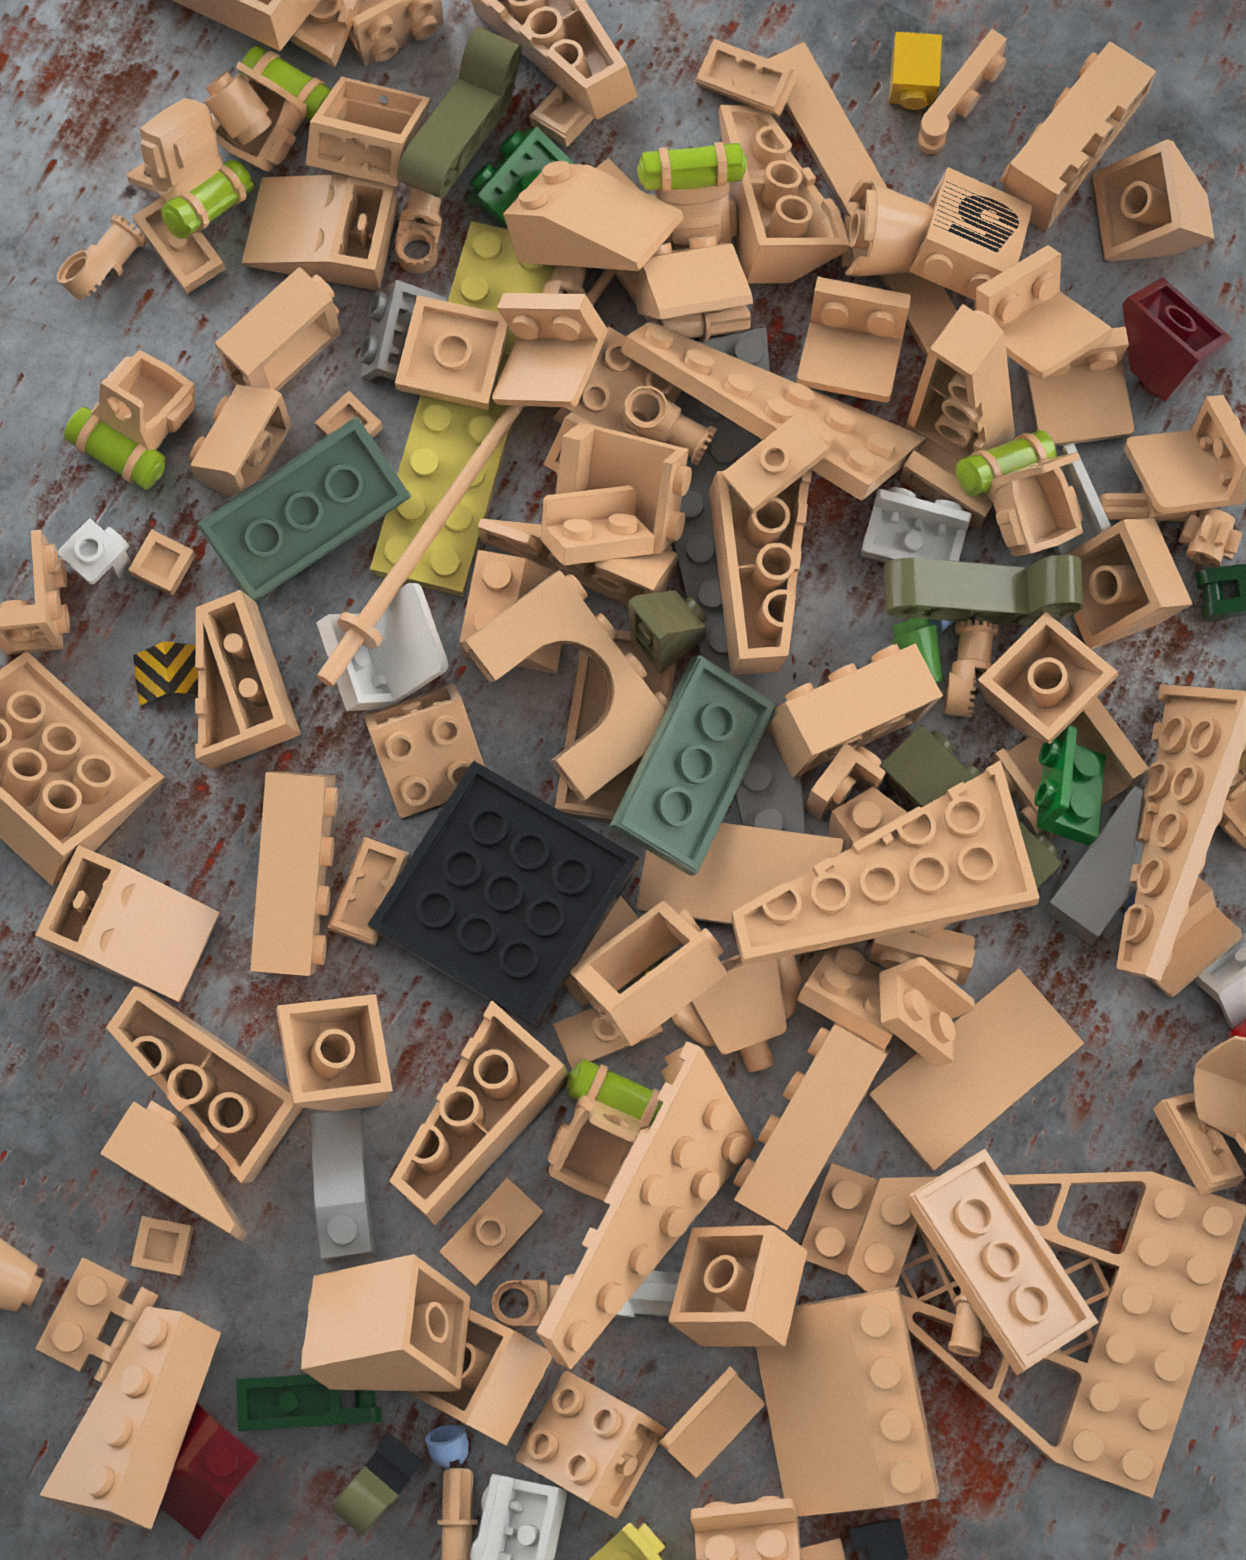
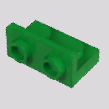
M537 126L522 133L518 129L512 132L500 145L498 150L503 155L493 166L489 163L485 164L469 182L473 189L466 196L465 200L471 206L479 203L507 230L504 212L515 202L519 194L537 178L546 165L556 161H566L569 164H575Z
M1068 725L1051 744L1044 742L1039 753V763L1043 767L1041 782L1034 798V803L1038 806L1036 827L1089 846L1098 838L1106 755L1076 744L1077 727Z

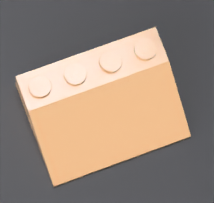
M25 651L0 669V839L53 887L62 879L78 845L95 852L163 782L165 776L28 651Z
M900 1286L795 1305L786 1345L780 1347H756V1353L784 1499L790 1498L793 1500L797 1517L883 1508L936 1499L939 1493V1485Z

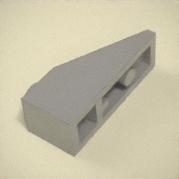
M1136 786L1126 796L1099 833L1098 838L1091 844L1044 910L1046 914L1091 946L1100 934L1109 940L1124 920V914L1119 911V908L1127 899L1143 792Z
M360 1109L310 1113L314 1198L320 1257L325 1263L376 1257Z

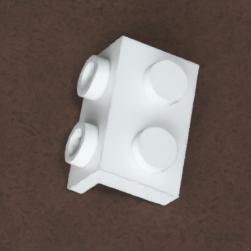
M891 487L888 491L878 489L860 556L885 563L899 558L959 561L972 514L962 511V506L952 501L936 500L935 503L917 499L916 495L907 489Z
M492 1474L489 1486L485 1489L482 1496L481 1509L483 1516L478 1538H476L471 1548L470 1560H554L568 1491L558 1487Z

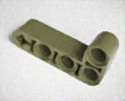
M481 27L474 29L464 49L459 77L405 149L397 170L396 178L398 181L440 199L448 193L500 121L510 103L522 53L521 44Z
M1049 556L1036 561L1028 567L923 558H899L884 564L886 613L890 616L956 622L971 620L973 623H975V620H979V623L987 621V623L996 625L1031 627L1045 612L1060 622L1084 608L1081 559L1077 556Z

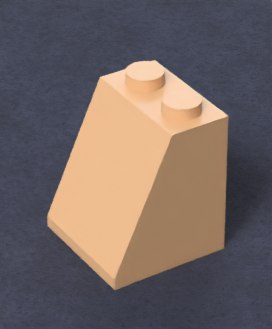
M414 1254L314 1275L311 1298L308 1303L305 1341L301 1353V1370L331 1390L441 1392L461 1390L471 1296Z

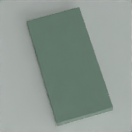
M355 416L199 521L197 526L243 592L256 602L411 498V494L359 417Z
M701 655L692 657L609 827L687 875H696L774 714L777 704Z

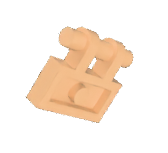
M82 1257L35 1349L80 1372L84 1371L91 1356L94 1355L103 1360L94 1379L103 1383L146 1306L153 1307L159 1295L141 1287L133 1303L130 1304L121 1299L130 1282L129 1280ZM113 1313L124 1318V1321L110 1346L100 1341V1338Z

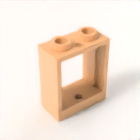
M340 77L310 121L305 165L397 187L400 182L396 178L400 160L411 140L428 119L431 98ZM379 96H386L388 103H382L379 100Z
M299 266L215 342L226 376L235 385L278 391L341 334L337 315L340 312L332 299L335 293L326 281L317 274L311 278Z
M664 900L574 966L570 971V975L590 1006L631 1047L728 973L718 959L723 950L714 936L706 928L701 931L695 920L685 909L677 913ZM683 943L685 945L621 994L617 992L679 944Z

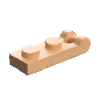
M990 30L924 114L918 136V147L924 154L934 156L943 151L946 135L951 124L958 115L965 118L972 111L980 97V94L977 93L979 88L986 80L993 83L1005 67L1007 59L1003 57L1007 38L995 30Z

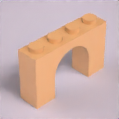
M558 570L462 642L461 645L490 683L498 680L534 651L545 645H570L584 651L593 658L601 669L606 683L607 693L604 710L597 723L588 732L550 760V763L578 800H585L645 754L670 702L660 691L653 694L643 681V678L647 676V672L639 660L631 652L626 655L622 653L613 641L618 635L611 623L601 613L594 616L583 600L588 597V594L581 583L572 574L565 577Z

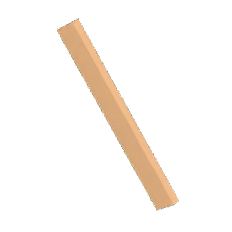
M803 42L769 58V60L794 68L798 72V78L784 107L846 216L852 217L857 203L849 202L855 185L859 181H871L886 188L887 186L807 45ZM911 272L879 275L887 290L911 295L906 324L927 359L931 346L957 312L954 304L943 286Z

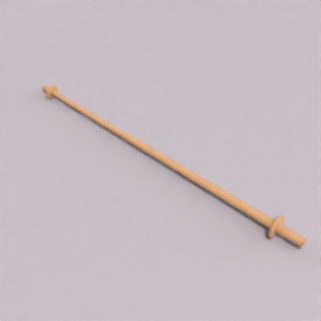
M605 269L586 295L592 305L595 304L615 275L613 269ZM507 406L358 616L349 612H343L340 615L337 624L346 634L317 674V678L321 682L333 687L361 645L371 649L379 647L383 638L374 628L525 406Z

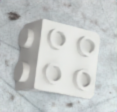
M408 583L401 587L374 628L383 638L379 647L371 649L361 645L336 681L346 711L376 710L396 704L446 672L448 660L423 589L418 583ZM328 614L316 622L328 658L346 634L337 624L341 614Z

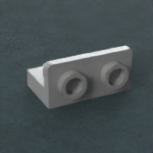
M395 280L382 290L377 291L370 302L368 310L369 318L373 319L370 334L364 338L359 351V361L363 363L360 377L370 381L380 375L395 381L417 295L446 302L448 298L399 280Z

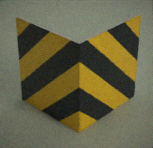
M163 641L133 655L139 706L170 692L198 695V669L195 668L196 645Z

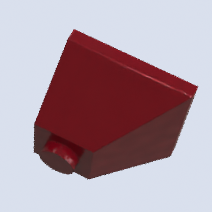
M1164 277L1130 295L1122 304L1124 325L1129 343L1127 348L1129 369L1139 378L1141 387L1147 393L1154 397H1160L1164 402L1183 391L1233 339Z
M197 1401L160 1508L201 1541L266 1461V1458Z

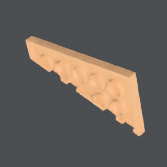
M647 322L627 335L620 351L762 440L799 412L830 450V453L814 465L811 470L861 501L902 468L914 450L919 452L927 438L812 390L803 384L795 383L651 322Z
M686 1041L678 1057L685 1062L673 1085L665 1082L657 1097L662 1106L650 1129L640 1130L604 1200L610 1207L598 1230L590 1227L581 1245L587 1248V1251L576 1273L564 1277L536 1331L555 1361L570 1370L591 1347L601 1332L623 1308L624 1304L757 1144L700 1046Z

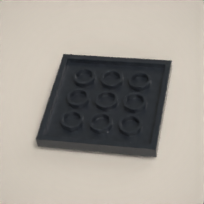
M473 760L367 925L387 940L490 1002L492 1000L503 1010L536 1029L569 978L570 971L578 964L638 869L641 860L635 854Z

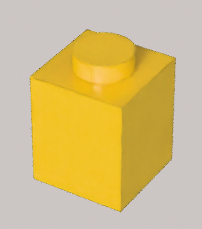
M895 32L891 62L890 104H900L904 108L916 110L932 106L935 102L940 84L942 34Z

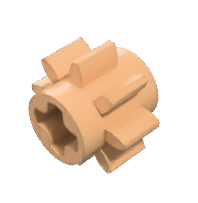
M1215 508L1201 509L1199 517L1189 514L1181 532L1179 543L1188 545L1186 556L1190 560L1204 566L1218 567L1221 564L1222 558L1233 559L1243 533L1233 530L1235 518L1227 512Z

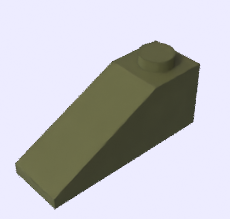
M676 590L636 595L628 601L630 638L660 674L706 639V626L703 623L707 620V617L691 597L684 601Z

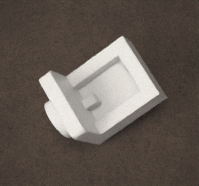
M91 518L58 550L60 558L89 584H95L108 570L121 579L128 572L132 564L126 553V550L130 547L129 544L114 529L108 527L104 531Z

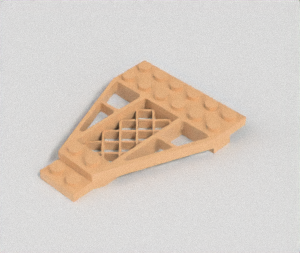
M831 1163L801 1245L807 1250L805 1262L845 1277L861 1293L896 1287L900 1277L908 1296L902 1295L909 1334L1049 1459L1050 1463L1095 1480L1107 1482L1141 1496L1153 1498L1246 1215V1206L1212 1193L1200 1196L1196 1187L1152 1171L1003 1175L1010 1187L1057 1186L1059 1188L1047 1224L1045 1226H1035L1049 1247L1051 1246L1086 1259L1065 1269L1067 1275L1090 1265L1102 1293L1085 1300L1086 1304L1090 1305L1105 1298L1094 1332L1092 1333L1090 1328L1083 1332L1086 1341L1065 1351H1061L1059 1348L1040 1360L1072 1372L1078 1377L1054 1447L998 1398L1009 1366L1003 1354L992 1386L988 1389L913 1320V1314L953 1328L956 1314L924 1303L944 1292L947 1293L955 1312L957 1310V1307L953 1304V1299L956 1296L953 1288L957 1287L958 1284L956 1281L949 1282L937 1257L938 1253L934 1250L931 1242L903 1200L909 1194L937 1177L880 1178L877 1180ZM1138 1184L1142 1187L1120 1254H1113L1064 1236L1058 1231L1057 1223L1070 1185ZM915 1230H917L928 1254L904 1264ZM931 1260L943 1287L918 1298L905 1271ZM1099 1265L1114 1270L1109 1285ZM985 1327L982 1339L996 1344ZM1088 1346L1083 1362L1067 1356Z

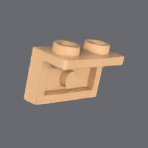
M942 929L931 937L903 932L874 938L868 961L879 963L881 966L889 969L900 965L905 960L923 957L952 982L964 986L971 971L976 952L974 949L975 938L947 929Z

